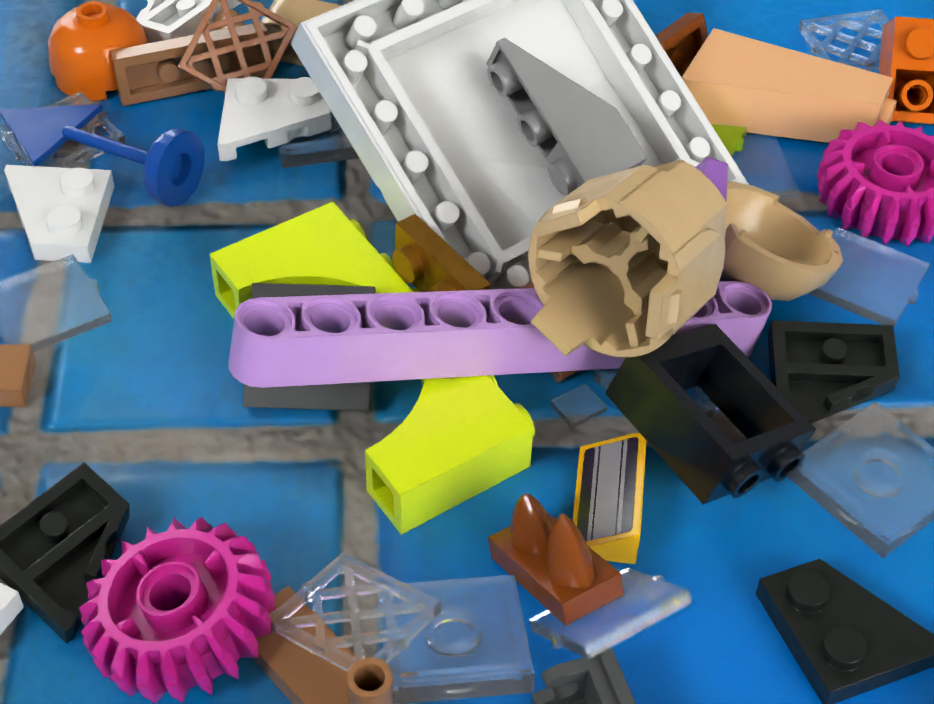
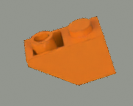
M896 16L883 26L878 74L893 78L888 98L897 100L891 122H899L901 120L902 123L934 125V19Z

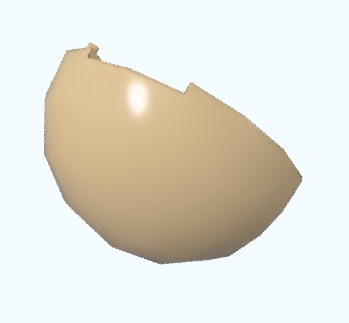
M728 181L724 270H722L720 279L722 281H740L755 285L763 290L771 300L791 301L825 285L843 262L840 247L831 236L833 231L830 229L819 231L801 215L779 203L780 196L756 186Z

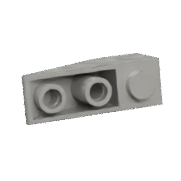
M505 37L496 42L486 63L490 83L499 96L502 98L507 97L518 114V126L523 137L531 146H538L549 164L548 173L550 179L562 195H569L589 179L641 166L648 158L617 108Z

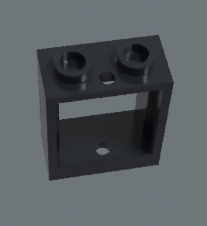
M716 324L674 335L658 349L648 354L626 357L605 392L703 505L729 494L733 498H739L748 493L759 482L773 478L776 482L785 479L803 462L805 455L801 450L816 431V428ZM698 386L747 439L733 444L685 390Z

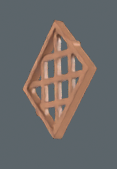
M212 0L177 68L208 84L214 91H220L224 94L226 92L225 81L228 78L251 77L250 74L267 69L262 79H271L298 26L266 9L260 2L237 0L248 6L249 13L232 17L227 0ZM218 2H220L225 19L208 24ZM266 16L280 24L282 31L264 36L259 17ZM252 19L257 38L240 42L234 24ZM227 26L233 45L215 49L209 31ZM203 33L208 52L191 56ZM283 38L272 59L267 42ZM260 44L265 63L248 67L242 49ZM235 51L241 70L223 75L217 56ZM211 58L216 77L209 78L194 70L193 63Z

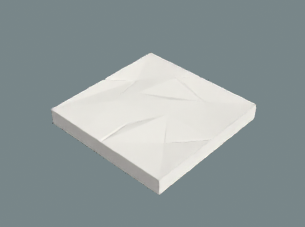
M354 0L300 23L291 42V46L372 180L381 190L386 203L397 221L399 222L416 214L490 282L491 289H519L532 283L528 252L533 229L536 222L547 210L567 196L562 195L553 185L548 173L549 164L538 146H531L523 137L518 126V114L508 98L499 96L490 83L486 63L496 42L504 37L617 108L648 157L642 165L654 167L677 160H684L696 167L709 157L728 163L727 182L733 181L748 184L633 0Z

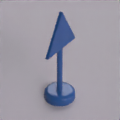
M102 104L0 110L1 117L33 166H38L67 140H71L144 164V185L149 196L160 204L169 207L179 206L186 202L196 190L202 177L205 162L203 144L200 137L185 129H170L164 132L154 141L149 151H145L81 130V128L104 110Z

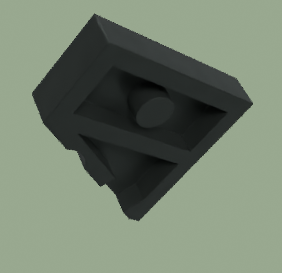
M817 559L760 578L756 596L822 704H835L934 667V634L823 560Z

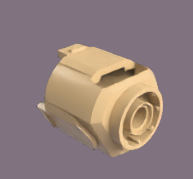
M677 160L654 167L641 165L586 181L547 210L536 222L533 229L528 252L529 270L535 291L544 306L531 320V323L565 356L584 344L591 350L614 357L642 356L658 349L716 294L725 259L727 203L720 191L701 171L684 160Z

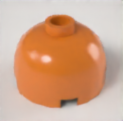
M97 1L85 2L73 8L57 20L48 39L49 66L52 75L55 77L57 87L62 92L76 99L91 101L107 100L106 91L118 89L110 50L147 44L149 39L144 27L129 11L123 8Z

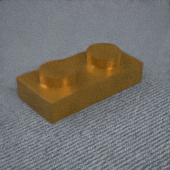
M416 214L396 223L395 251L393 252L392 260L397 274L404 282L412 284L420 292L491 289V283Z

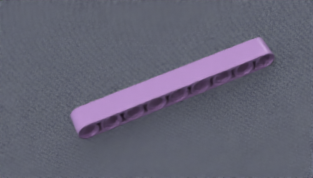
M721 281L717 286L716 294L674 335L716 324L749 358L752 356L771 312V299L763 290L755 285L740 281ZM535 288L259 297L248 299L235 310L228 369L232 376L240 383L251 387L268 388L618 369L626 357L601 354L589 349L585 344L565 356L531 323V320L544 306Z

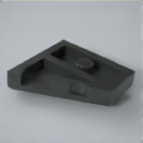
M771 321L768 330L771 382L810 423L894 390L900 375L893 325Z
M83 462L0 525V579L10 588L18 591L21 599L66 644L76 636L81 625L82 614L79 607L89 601L86 583L103 577L101 560L111 559L130 518L129 503Z

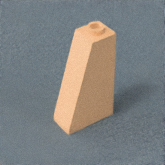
M715 28L712 29L682 76L685 84L711 124L747 127L746 133L829 143L830 140L838 138L841 129L854 130L858 122L873 127L877 120L880 119L887 125H890L897 100L888 98L893 82L892 77Z

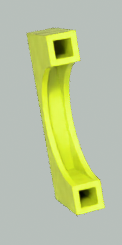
M330 202L209 254L215 296L233 319L238 306L251 298L252 283L376 287V293L420 292L417 288L411 289L397 274L390 257L385 253L379 254L367 240L361 225L355 219L349 220L334 202ZM494 375L420 379L423 388L409 415L392 433L365 450L367 492L401 535L531 466L532 441L535 435L532 418L521 404H513L498 387Z

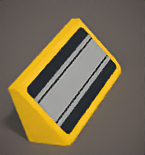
M632 433L584 445L579 449L572 520L580 530L588 546L604 560L610 562L636 564L641 535L647 442L640 433Z

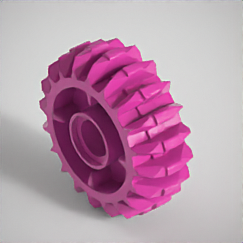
M878 119L873 127L858 122L854 130L841 129L838 138L830 140L828 148L824 150L817 172V187L820 193L819 202L828 206V216L841 218L842 229L844 230L852 228L860 230L862 240L872 235L880 237L884 245L890 239H897L904 246L908 247L915 238L929 244L934 236V135L929 136L923 133L922 126L916 129L904 127L901 120L896 126L887 125Z
M202 516L189 529H186L185 525L174 518L168 530L159 534L147 526L146 538L135 545L122 540L123 555L117 560H101L102 575L104 577L86 583L89 601L79 607L82 614L81 621L85 626L81 633L84 636L83 642L85 647L94 658V664L104 678L108 677L111 682H115L119 690L126 692L129 697L141 692L142 696L149 699L153 704H156L167 691L172 698L177 699L183 704L190 688L198 685L201 690L212 695L213 679L223 673L238 679L239 666L236 662L241 657L259 658V644L256 638L272 634L270 626L272 620L269 614L276 610L275 594L270 582L272 576L265 560H260L254 544L248 541L245 535L238 537L236 532L231 530L227 523H223L213 529L212 525L208 524Z

